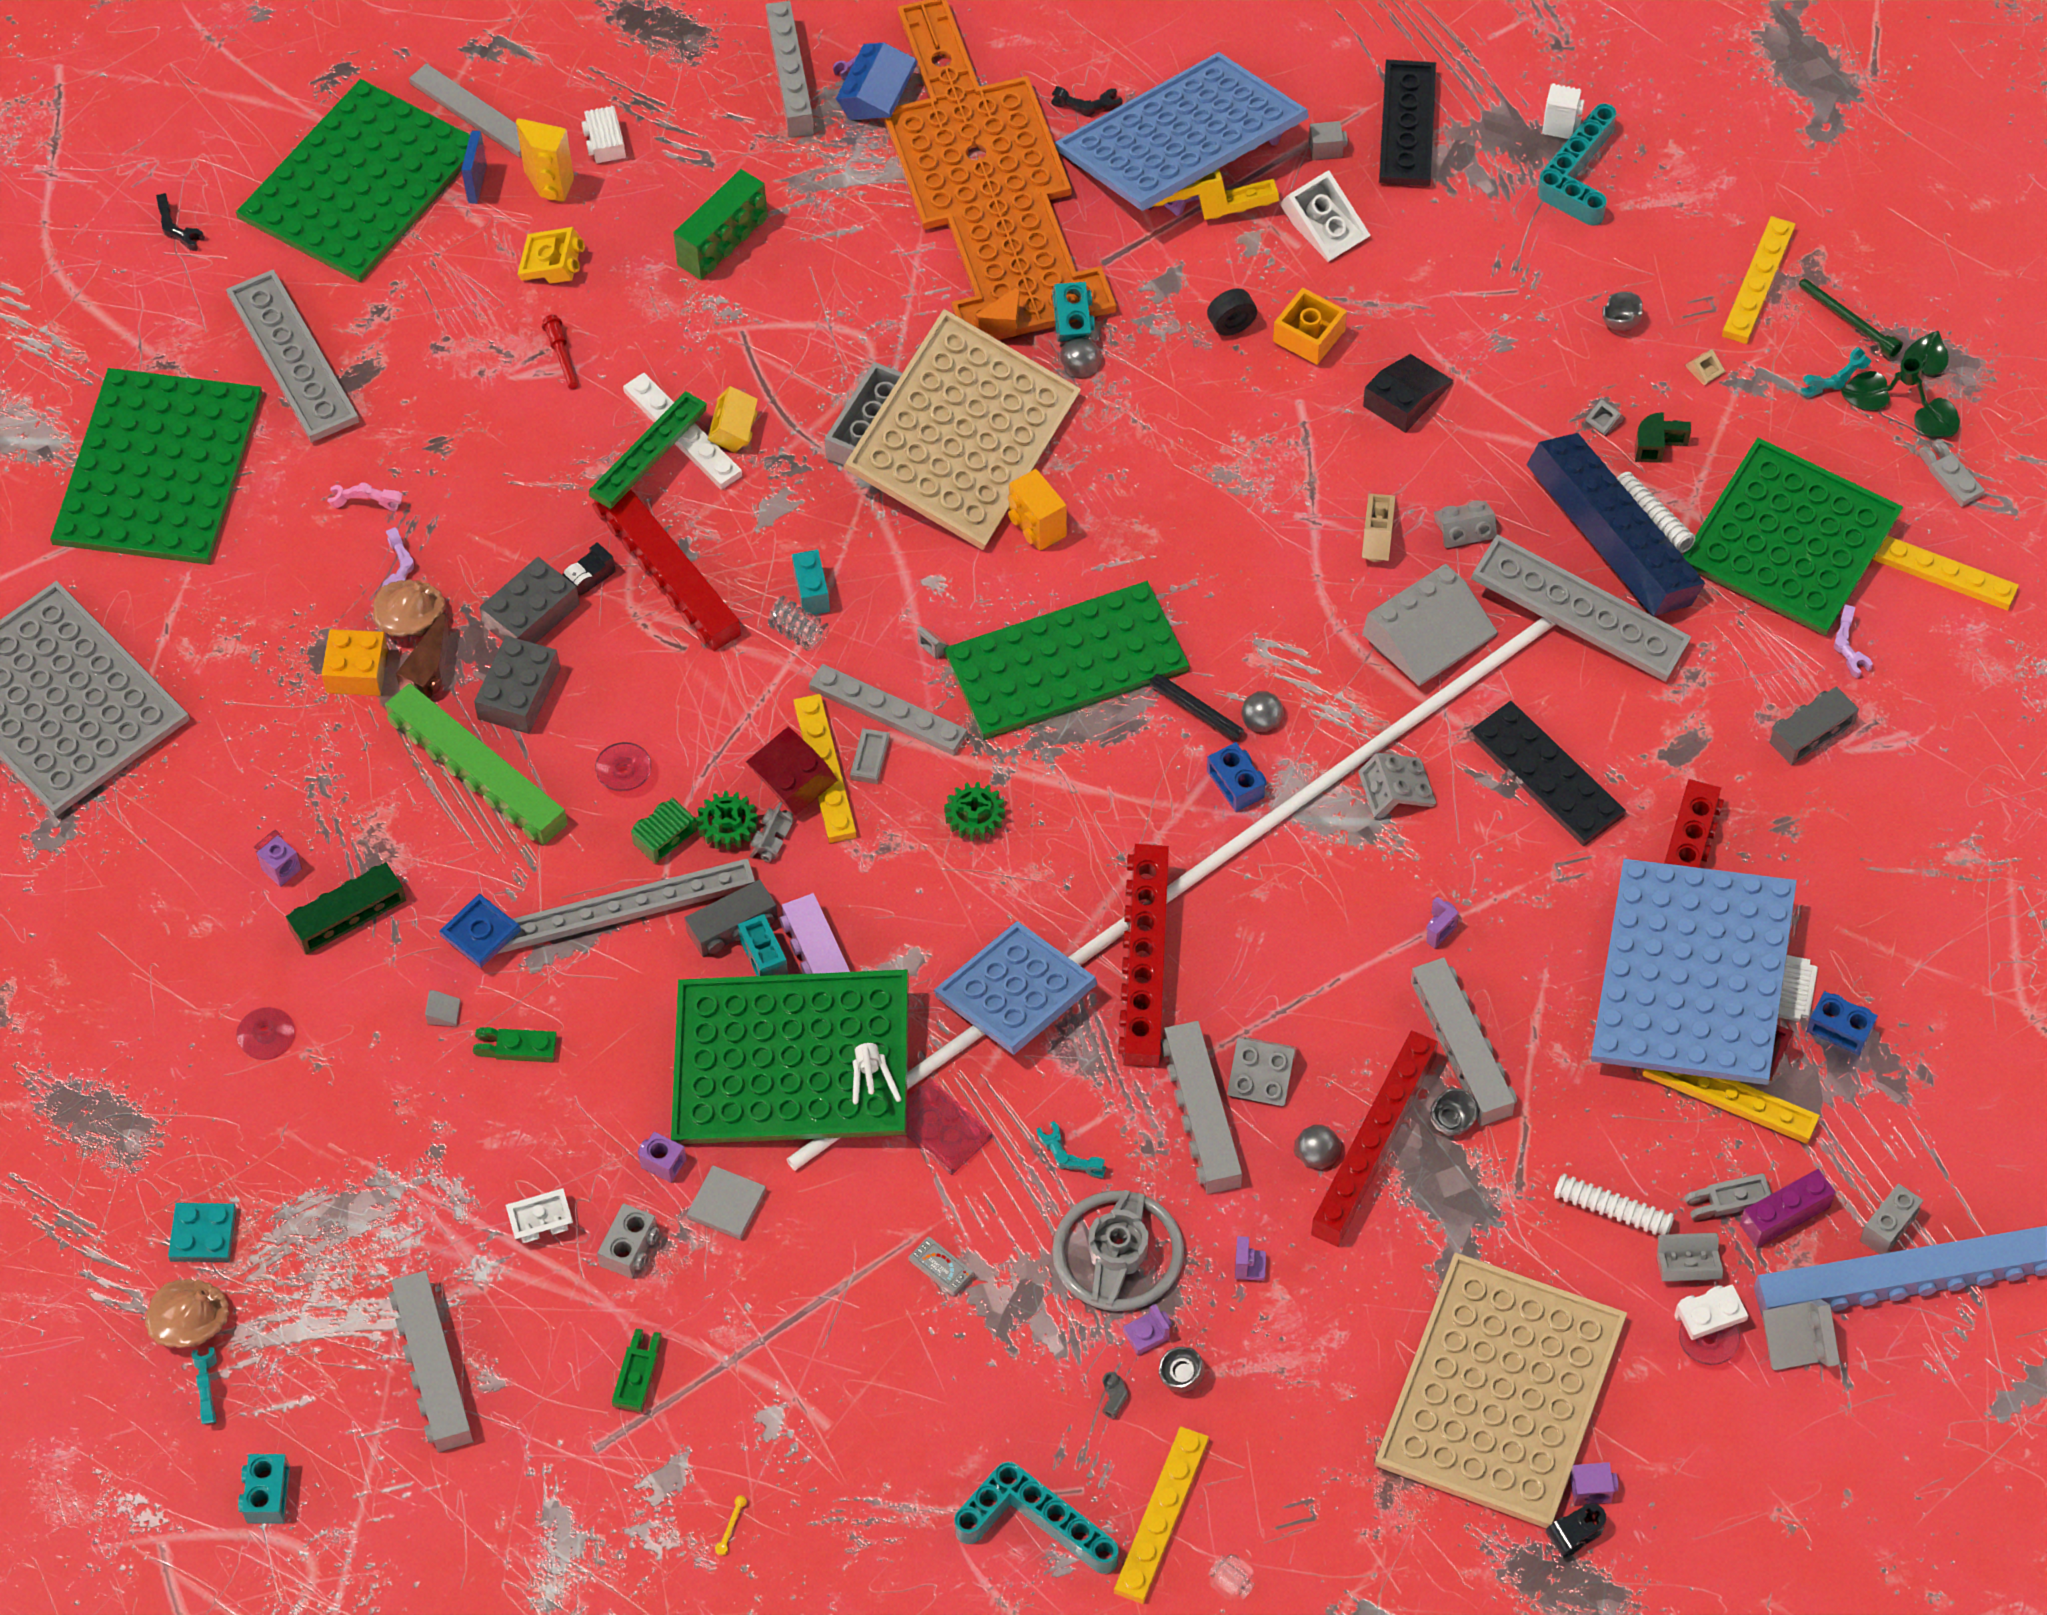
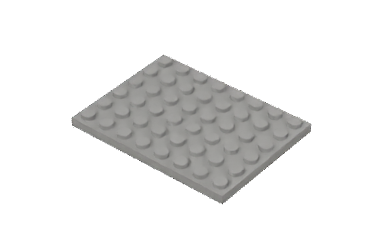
M57 580L0 620V760L54 817H57L190 720L188 713Z

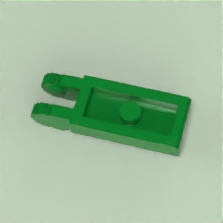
M492 1027L476 1029L475 1037L478 1040L497 1042L496 1046L490 1043L475 1044L473 1046V1053L477 1056L496 1058V1060L554 1062L557 1043L556 1031L496 1030Z
M635 1329L630 1347H627L613 1394V1407L637 1412L643 1411L658 1359L657 1354L661 1343V1333L654 1332L647 1351L640 1349L644 1338L643 1329Z

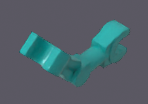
M1857 347L1850 354V362L1837 374L1831 375L1830 378L1823 379L1821 376L1811 374L1804 376L1803 381L1808 387L1801 388V392L1805 397L1810 398L1822 393L1823 389L1833 388L1839 390L1845 386V382L1849 380L1857 368L1864 369L1868 367L1872 360L1865 355V351Z
M1055 1121L1050 1123L1053 1131L1050 1135H1045L1041 1127L1037 1128L1039 1142L1047 1150H1051L1058 1168L1084 1170L1092 1177L1103 1179L1106 1171V1166H1104L1105 1159L1090 1157L1089 1160L1074 1155H1068L1061 1146L1060 1129Z
M209 1347V1353L205 1356H199L198 1349L193 1350L191 1355L194 1367L199 1369V1375H196V1382L200 1397L201 1423L217 1422L216 1412L212 1400L208 1368L216 1364V1353L214 1347Z

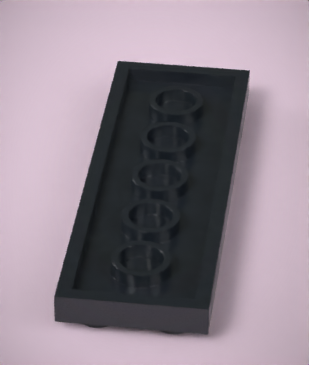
M1386 59L1379 183L1430 186L1436 62Z
M1512 701L1506 703L1470 730L1469 737L1583 847L1625 816L1626 810Z

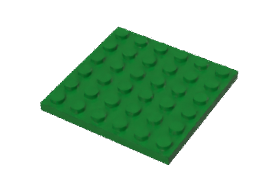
M1757 437L1696 533L1694 544L1689 550L1684 552L1683 557L1697 573L1827 636L1843 610L1844 605H1846L1900 517L1903 506Z

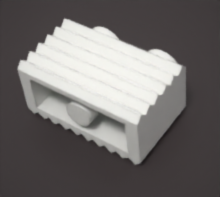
M1551 84L1546 102L1542 134L1569 139L1574 131L1577 130L1582 121V117L1578 115H1582L1585 100L1580 99V88L1576 89L1575 87L1570 88V86L1565 87V85Z
M611 105L610 107L586 110V121L581 122L584 137L589 136L590 140L586 141L589 156L594 155L596 164L626 158L615 107Z

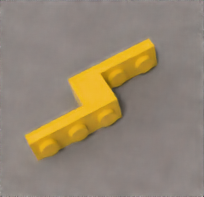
M1218 168L1215 172L1200 178L1195 183L1184 187L1153 206H1163L1168 202L1180 199L1186 200L1198 195L1204 219L1207 220L1211 218L1217 219L1222 215L1234 212H1244L1257 206H1267L1273 202L1280 201L1274 179L1225 191Z

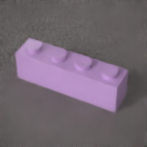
M814 893L782 904L783 916L779 917L783 931L785 933L790 932L791 934L790 945L794 955H800L803 962L800 963L803 974L850 972Z

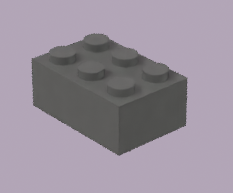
M537 557L479 608L483 626L502 641L505 636H510L535 644L577 608L580 603L577 587L540 557Z
M505 636L474 700L478 720L530 734L560 670L557 650Z

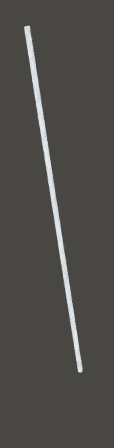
M1544 617L1539 619L1167 886V903L1556 624ZM1147 900L1143 904L1150 905L1152 903L1149 900ZM1123 917L1068 958L1081 966L1123 936L1124 931H1129V922H1124ZM973 1025L908 1071L907 1090L984 1036L985 1033ZM840 1138L813 1139L788 1157L787 1162L796 1171Z

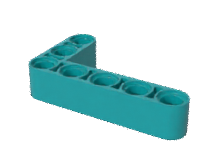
M1607 103L1597 105L1539 176L1537 190L1539 199L1591 226H1596L1603 222L1607 198L1601 192L1575 178L1612 135L1616 119V109L1612 105Z
M1004 1462L997 1466L955 1515L954 1525L957 1539L964 1544H973L982 1538L1011 1505L1094 1571L1100 1574H1108L1114 1571L1118 1565V1546L1110 1536L1013 1462ZM1005 1477H1012L1016 1480L1013 1484L1001 1482ZM1035 1495L1040 1500L1035 1503H1029L1025 1498ZM986 1499H992L996 1504L991 1507H985L981 1502ZM1060 1514L1064 1518L1061 1521L1054 1522L1049 1519V1516ZM968 1521L976 1524L970 1530L961 1527L964 1522ZM1082 1532L1088 1537L1080 1541L1072 1536L1075 1533ZM1101 1551H1107L1112 1556L1108 1559H1100L1097 1554Z

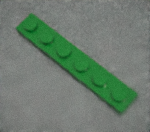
M685 391L589 489V497L612 509L706 412L707 403Z

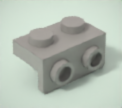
M1471 501L1468 505L1459 507L1447 506L1440 511L1434 512V520L1442 531L1445 548L1494 539L1497 535L1495 513L1486 501Z
M1718 1234L1659 1235L1656 1259L1662 1281L1722 1279L1723 1268L1718 1253Z

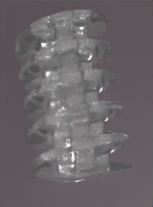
M781 596L774 603L769 613L768 625L770 628L777 630L781 635H785L787 639L794 640L795 644L802 646L806 651H813L818 648L828 634V623L821 626V618L816 617L813 619V613H805L803 607L796 608V602L790 601L788 603V598Z

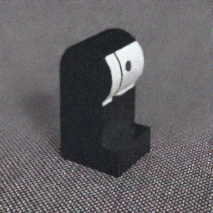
M598 542L589 548L590 552L577 561V563L566 568L562 574L577 587L578 595L588 592L616 572L613 556Z

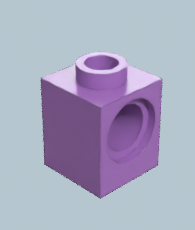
M278 835L257 852L262 871L280 887L302 870L297 852Z
M653 1132L648 1140L645 1139L638 1150L641 1168L672 1183L687 1160L684 1146L656 1132ZM657 1154H666V1156L663 1158H654V1156Z
M1610 1462L1572 1466L1570 1482L1574 1506L1612 1502L1614 1492H1618V1478L1616 1473H1611Z

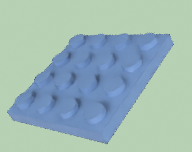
M1016 921L935 988L934 992L936 998L1014 1055L1097 985L1096 977Z

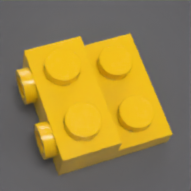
M573 227L528 234L517 275L522 281L544 277L549 284L571 281L574 273L578 272L580 268L578 255L585 248L582 237L578 235Z

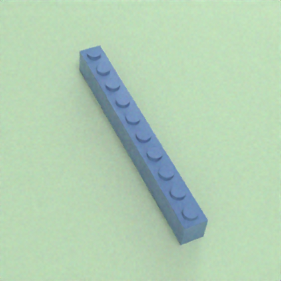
M2047 1226L1757 1275L1753 1289L1762 1316V1311L1765 1309L1818 1299L1830 1304L1832 1311H1841L1851 1305L1861 1304V1306H1870L1880 1300L1890 1299L1891 1301H1899L1909 1295L1919 1294L1920 1296H1928L1938 1290L1948 1289L1949 1291H1957L1967 1285L1977 1284L1978 1286H1986L1996 1280L2006 1279L2007 1281H2015L2031 1274L2044 1276L2047 1275Z

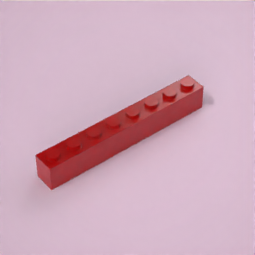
M631 489L612 509L594 500L592 506L599 517L603 516L607 520L610 531L614 535L618 534L626 551L634 553L640 568L643 571L647 570L651 574L655 586L659 590L662 588L665 591L671 606L679 608L685 623L688 626L693 625L699 640L704 645L708 644L713 651H716L741 636L739 619Z
M1413 1030L1410 1031L1313 1218L1312 1236L1337 1247L1341 1243L1436 1058L1438 1041Z

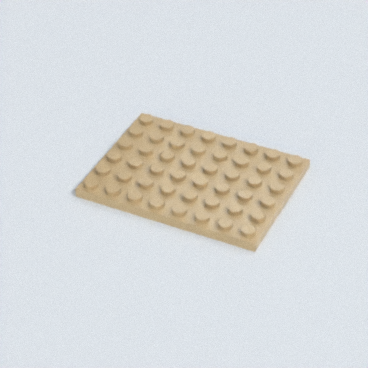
M943 309L843 468L984 550L1010 507L1008 501L1009 483L1032 471L1081 389L946 309Z
M1455 1252L1374 1466L1547 1529L1555 1519L1627 1313Z

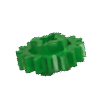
M976 782L973 788L968 783H965L964 790L956 787L955 796H947L948 804H944L945 822L950 824L951 832L959 830V838H963L968 834L970 841L974 840L975 835H979L982 840H985V833L988 832L993 836L995 835V827H1002V819H1005L1004 799H1000L998 790L991 793V785H987L983 789L980 788V782Z
M724 791L723 797L720 798L714 793V800L712 802L707 799L704 800L705 808H698L699 817H696L699 835L700 837L705 836L707 844L714 841L716 849H719L721 844H725L726 849L730 850L731 844L735 843L737 847H741L742 839L748 842L751 840L750 833H756L758 816L755 805H749V798L747 796L740 800L739 792L730 797L728 791ZM743 815H745V817H746V820H745L744 824L742 823V820H743V819H742V816H743ZM710 817L713 818L711 826L709 825Z

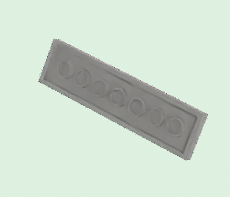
M274 269L227 288L228 298L309 441L312 443L358 423L359 418Z
M1498 534L1471 577L1472 580L1664 682L1669 678L1691 639V636Z

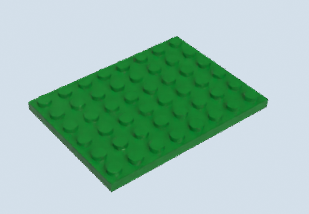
M359 79L236 211L237 218L360 283L462 171L470 134Z
M108 368L50 538L52 545L209 565L263 395L262 388L260 386Z
M908 969L678 979L671 1140L678 1144L906 1135L909 1011ZM864 1043H874L878 1046L879 1054L885 1055L886 1065L901 1097L900 1102L895 1100L880 1066H878V1070L872 1073L874 1093L869 1094L866 1074L861 1072L859 1101L857 1104L853 1103V1061L856 1060L855 1048Z

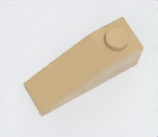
M1368 494L1362 558L1373 562L1389 561L1395 496Z

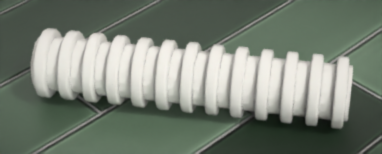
M1624 472L1617 477L1619 482L1633 496L1659 529L1664 532L1665 536L1680 553L1686 552L1692 547L1695 542V535L1663 503L1659 502L1658 498L1654 497L1653 493L1649 492L1631 472Z
M1565 1173L1560 1176L1554 1192L1556 1199L1562 1197L1564 1202L1573 1201L1572 1204L1575 1206L1581 1204V1208L1589 1207L1591 1212L1597 1210L1599 1215L1608 1214V1218L1616 1217L1618 1222L1624 1220L1626 1225H1630V1223L1635 1224V1228L1643 1227L1645 1232L1651 1230L1653 1235L1657 1233L1661 1235L1669 1234L1674 1220L1673 1213L1670 1212L1667 1215L1665 1210L1661 1209L1659 1212L1654 1206L1648 1208L1646 1203L1640 1205L1638 1200L1634 1199L1632 1202L1627 1196L1621 1198L1619 1193L1613 1195L1611 1190L1603 1191V1187L1594 1188V1184L1586 1185L1584 1180L1578 1182L1576 1177L1567 1178L1568 1175Z

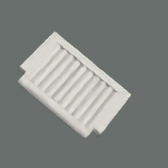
M1790 955L1786 956L1779 1018L1800 1022L1801 1017H1810L1818 967L1810 965L1809 959Z

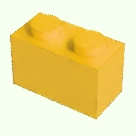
M729 386L717 399L708 441L733 453H736L742 446H747L753 434L750 431L751 425L754 423L758 413L755 410L758 399Z

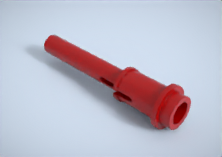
M548 315L543 319L542 329L547 332L550 346L556 350L568 388L574 389L578 386V382L565 348L567 341L561 328L562 320L557 315Z

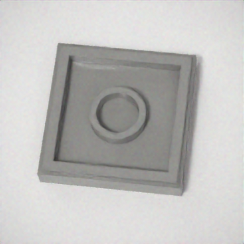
M712 1165L687 1213V1219L741 1240L767 1191L766 1186Z

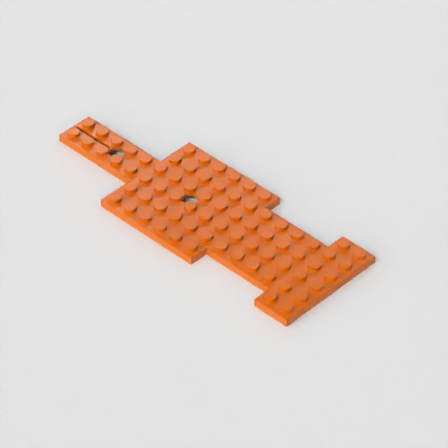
M923 0L897 6L900 22L913 57L918 61L917 68L929 99L898 105L891 117L883 119L923 230L946 224L949 225L973 291V297L951 302L953 314L976 327V313L1014 288H1017L1019 290L1020 308L1016 336L1055 327L1052 298L1054 284L1086 282L1087 290H1091L1092 306H1088L1089 315L1097 317L1116 312V303L1102 267L1099 266L1076 272L1049 200L1071 195V186L1029 77L1024 76L979 87L947 0ZM937 55H943L946 59H951V62L946 66L941 67L933 64L934 57ZM974 147H978L981 152H986L982 159L978 156V160L970 159L967 156L968 150ZM1074 294L1066 296L1068 302L1072 304L1079 302L1078 297ZM1073 319L1070 320L1069 323L1076 322L1078 320ZM988 334L997 340L1014 337Z

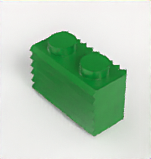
M671 798L667 802L660 803L648 818L637 821L631 830L633 844L656 864L698 829L696 818L677 800Z

